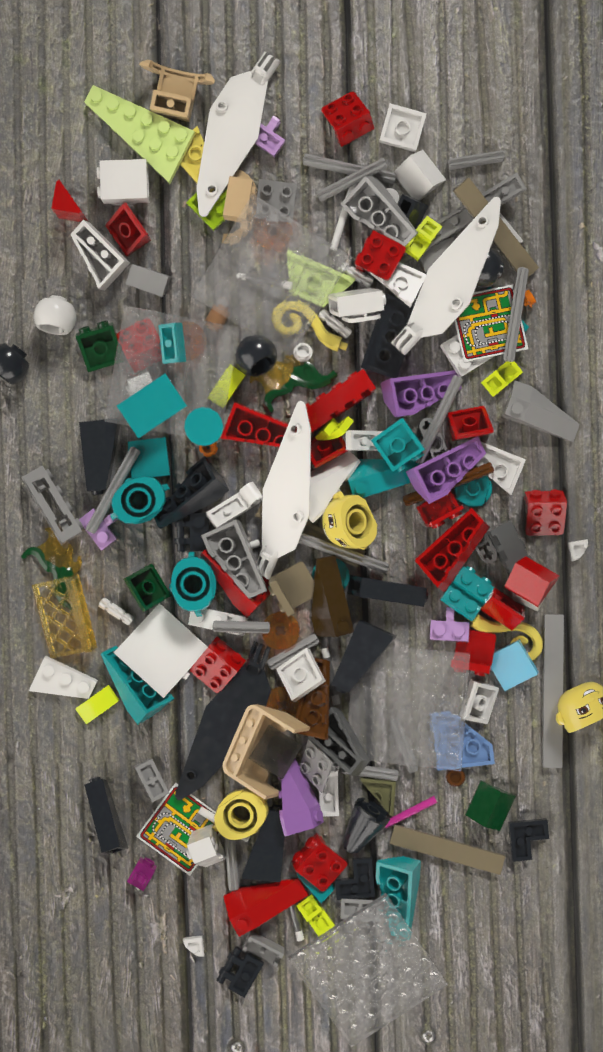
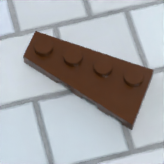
M314 658L326 681L299 700L295 718L308 725L310 729L309 731L296 734L328 740L330 661Z

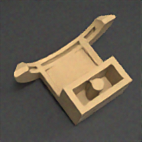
M145 60L139 64L142 68L160 75L157 90H153L150 110L160 116L190 122L198 84L212 85L215 83V79L209 73L195 74L179 71L157 64L152 60Z
M239 169L234 176H229L223 218L224 220L240 222L241 227L232 233L223 234L222 243L226 244L234 243L244 238L251 231L256 221L254 217L258 193L257 187L250 176Z

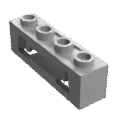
M41 466L22 476V481L62 546L81 535L83 525L78 518L75 519L71 513L73 509L69 502L65 503L61 497L63 496L61 488L58 485L55 486L52 482L54 478L50 470H45ZM43 481L48 487L50 497L63 518L66 517L70 526H68L65 519L59 521L58 525L56 524L57 519L41 492L46 490Z

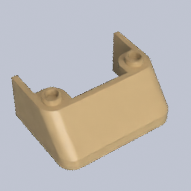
M255 704L248 706L244 712L223 761V770L225 774L265 800L279 796V790L267 783L270 770L266 764L261 762L274 730L276 729L280 732L289 730L292 733L309 731L310 727L286 712Z

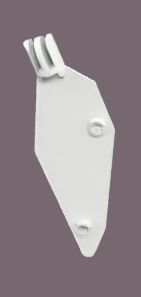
M265 51L252 71L233 76L229 79L210 108L197 182L198 209L202 217H206L227 187L229 176H234L258 140L268 81L281 62L277 58L274 60V56L268 55ZM210 189H215L214 192H209Z
M494 197L428 269L408 324L391 342L402 354L406 355L423 337L443 334L470 305L499 226L501 207L499 197Z
M299 401L296 404L263 487L262 549L256 562L261 575L266 579L271 578L278 558L296 549L310 515L311 427L306 404L303 401Z

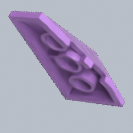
M453 370L388 379L381 382L384 403L394 417L414 415L443 399L453 376H458V374Z
M477 436L406 471L413 488L430 504L446 496L460 482L462 477L482 459L486 452Z
M291 749L277 754L278 779L281 781L282 788L279 791V798H282V810H279L284 836L317 827L324 822L323 813Z

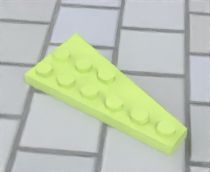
M93 85L84 101L85 104L171 184L195 136V131Z

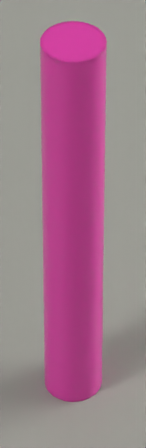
M432 796L391 817L385 826L386 829L436 804L435 797Z

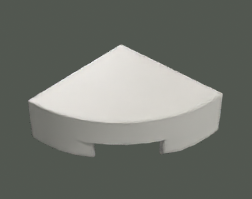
M588 539L568 542L571 561L578 560L585 553L588 547Z
M203 935L183 938L184 945L190 952L196 956L204 957Z

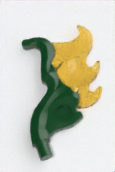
M286 355L285 358L290 360L289 363L276 361L273 370L261 376H251L249 383H252L254 380L261 382L266 394L264 403L268 410L273 412L274 409L271 403L275 398L291 393L296 386L311 390L326 387L338 376L337 373L333 370L328 375H322L310 362L306 361L301 366L300 361L296 360L293 355Z
M44 528L49 533L46 542L38 547L28 548L21 555V558L26 559L29 555H34L44 570L53 574L55 597L64 608L67 607L74 613L78 606L71 601V594L77 588L80 577H75L74 574L81 569L82 559L78 556L77 562H74L72 545L68 543V548L64 549L52 529Z

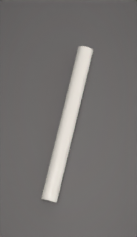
M358 183L348 188L346 197L352 192V190L358 185ZM343 207L329 248L333 251H337L348 216V212Z

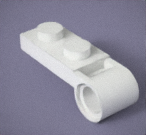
M346 431V450L378 451L371 440L383 431Z
M250 482L243 486L237 494L206 512V515L215 528L221 527L259 504L263 499V495L254 482Z
M206 608L202 610L201 617H197L195 612H190L188 625L213 630V621L215 620L247 621L248 618L240 614ZM230 633L241 636L245 635V633Z
M338 771L330 772L324 792L321 793L319 791V804L323 817L339 816Z

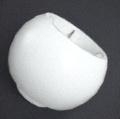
M52 295L50 298H43L36 305L34 322L38 329L46 333L67 335L75 326L76 311L73 305L67 302L66 298Z

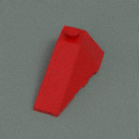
M207 548L201 552V557L211 567L216 580L232 604L246 618L271 595L268 590V586H270L269 579L262 576L267 591L249 599L236 585L234 580L221 568L218 562L212 558Z
M298 877L281 880V882L259 883L248 887L240 886L238 890L225 894L223 898L229 920L240 937L308 896V892Z

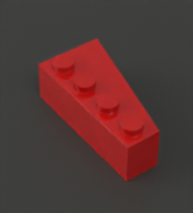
M364 369L359 372L355 371L347 377L346 381L334 385L329 393L325 394L324 392L315 398L316 402L313 404H306L311 434L323 427L331 419H335L374 393L376 387Z
M235 402L220 439L280 447L289 423Z
M471 508L414 561L438 589L446 592L490 526Z

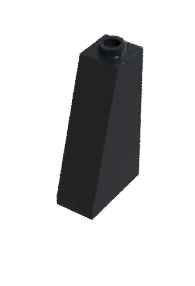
M118 418L79 422L86 491L92 492V495L104 494V490H107L110 485L120 429V419Z
M350 575L347 594L424 607L428 599V592L425 587Z
M359 620L331 685L335 686V690L344 694L351 692L392 644L397 635L364 620Z
M100 777L90 779V783L84 784L101 853L113 854L128 849L107 780Z
M282 805L268 807L267 818L259 828L243 869L242 879L281 882L285 838L279 810H282Z

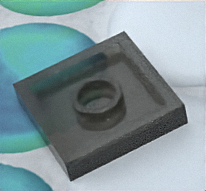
M268 725L249 759L276 777L283 779L302 745L273 726Z

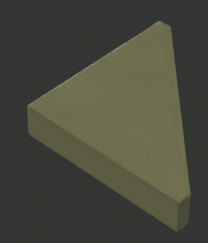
M360 777V781L390 816H393L396 781Z

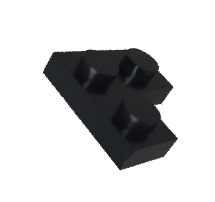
M542 818L508 822L512 861L532 860L530 841L549 839L548 820Z
M372 857L352 858L354 877L335 879L337 900H341V898L375 897Z

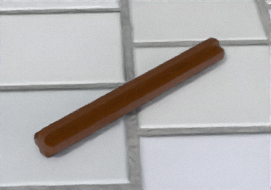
M491 462L470 469L453 488L493 473L494 468ZM417 491L403 496L406 506L425 500Z

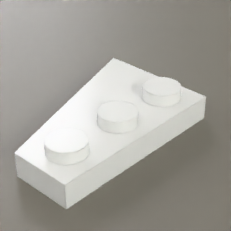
M400 262L388 281L370 273L410 308L426 277L425 273Z
M481 442L486 454L475 466L478 467L491 462L494 472L487 476L509 495H512L526 459Z
M45 656L29 691L89 699L98 680Z

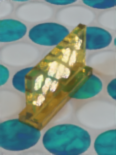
M79 574L32 585L50 658L92 652L97 648ZM65 582L67 588L64 595L56 590L57 585ZM44 586L50 590L47 598L40 595L39 587ZM53 593L62 598L58 606L49 601ZM64 600L71 604L69 613L60 608ZM46 604L55 609L51 617L44 612ZM58 611L66 616L63 624L54 620ZM69 619L76 623L74 632L65 627ZM51 622L60 628L56 636L49 631ZM62 630L71 635L67 643L58 638ZM75 637L80 640L82 648L75 649L69 644ZM56 641L65 646L62 652L55 653L53 645Z

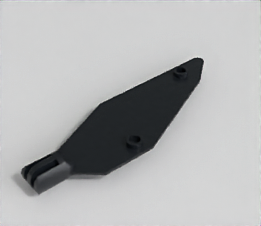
M254 641L244 666L205 707L175 793L177 800H182L203 787L223 766V761L246 708L255 704L266 707L272 690L264 668L271 647L267 646L265 649L264 644L258 646V642ZM190 772L194 773V778L189 776Z

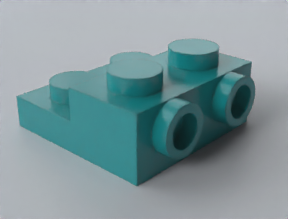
M401 418L371 440L392 472L398 470L400 473L408 467L407 462L412 459L417 461L424 456L423 451L426 450L404 418Z
M463 566L440 600L472 622L495 587L491 585L492 582L488 578L477 576L475 574L476 571L472 567Z

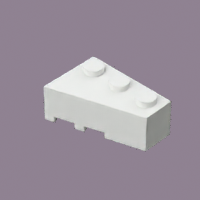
M83 220L71 233L81 256H83L90 273H92L98 289L105 291L130 262L90 222Z
M214 824L195 830L190 835L186 853L188 858L193 859L196 865L208 867L226 859L218 834L212 828Z

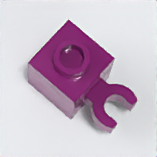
M140 857L127 882L144 891L157 868L154 865V861L146 857Z

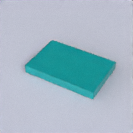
M163 374L118 404L117 408L136 436L140 438L187 405L167 375Z

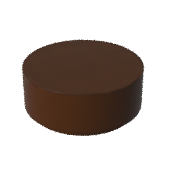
M461 768L448 769L446 771L445 777L451 786L457 787L464 783L465 773Z

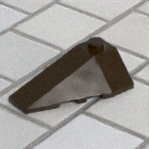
M335 554L316 559L311 611L315 635L318 637H339L354 632Z

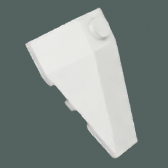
M348 451L311 471L310 515L308 519L312 523L324 514L333 495L341 491L339 488L342 483L351 477L361 461L352 452Z

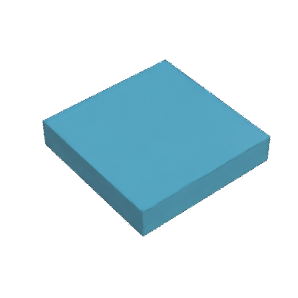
M520 639L494 652L492 671L504 691L539 673Z

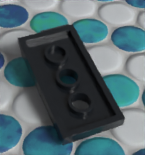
M385 294L386 305H384V310L379 311L381 318L376 319L361 368L390 378H398L405 355L396 346L388 342L385 336L389 331L395 332L397 336L408 324L418 295L410 308L401 299ZM384 349L390 352V358L387 361H383L379 357V353Z

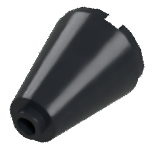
M358 798L355 802L342 842L344 849L352 854L361 851L390 821V817H386L388 814L386 810L371 800L369 803L364 802L365 798Z

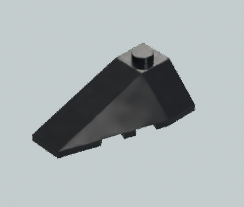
M205 456L189 468L186 472L188 476L182 483L178 482L175 486L177 489L173 495L166 497L162 510L154 517L158 528L161 529L216 502L229 491L223 477Z

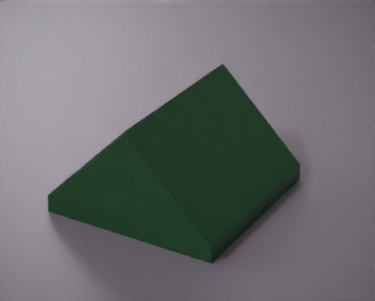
M152 563L123 579L143 612L171 596Z
M480 780L465 815L485 828L500 831L516 796Z

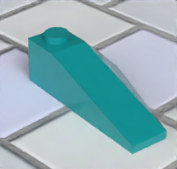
M359 459L361 461L347 482L352 495H359L365 498L411 483L406 471L420 464L410 460L407 462L408 467L399 473L398 470L392 472L384 459Z
M114 646L102 652L101 657L126 710L138 725L153 717L173 701L174 697L170 692L164 698L114 654L118 649L117 646Z
M400 856L381 859L376 862L377 885H380L382 893L380 896L386 907L387 912L385 915L391 935L408 940L411 936L420 881V860Z

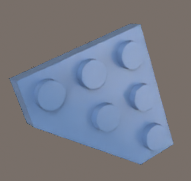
M450 710L430 712L438 771L495 764L493 745Z

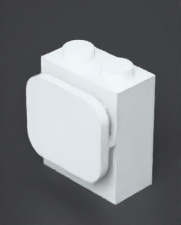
M146 159L100 161V167H97V179H100L97 194L103 204L121 206L125 202L127 205L150 203L149 171Z
M372 287L328 294L329 311L335 316L342 317V320L348 323L380 319L381 315L376 311L384 310L386 297L382 290Z

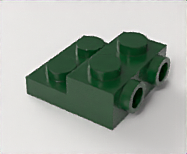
M108 320L97 323L98 327L92 329L89 326L78 329L79 332L76 333L75 337L88 372L125 362L113 322L108 323Z

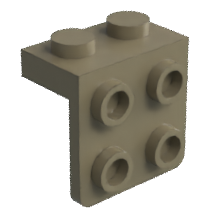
M302 561L269 579L270 586H268V590L273 597L276 595L279 600L277 605L282 613L286 612L288 617L295 613V607L313 598L314 579Z

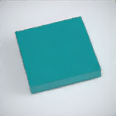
M166 437L128 441V451L131 447H135L140 451L131 469L132 478L170 476Z

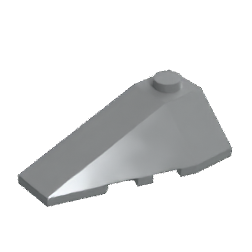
M374 175L365 176L341 203L342 207L353 219L361 221L368 225L369 228L382 233L403 246H406L418 234L388 190Z
M514 380L501 416L574 442L580 424L534 387Z
M234 520L201 535L208 553L249 599L267 591L241 521Z

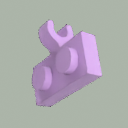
M275 116L271 118L267 126L260 125L259 137L255 145L274 158L285 143V139L274 133L281 124L280 119Z
M95 508L79 519L85 530L95 512ZM108 515L101 522L95 534L87 531L100 550H104L118 539L109 528L118 518L112 520L110 515Z
M447 607L446 621L431 620L430 640L469 642L470 623L455 622V610Z

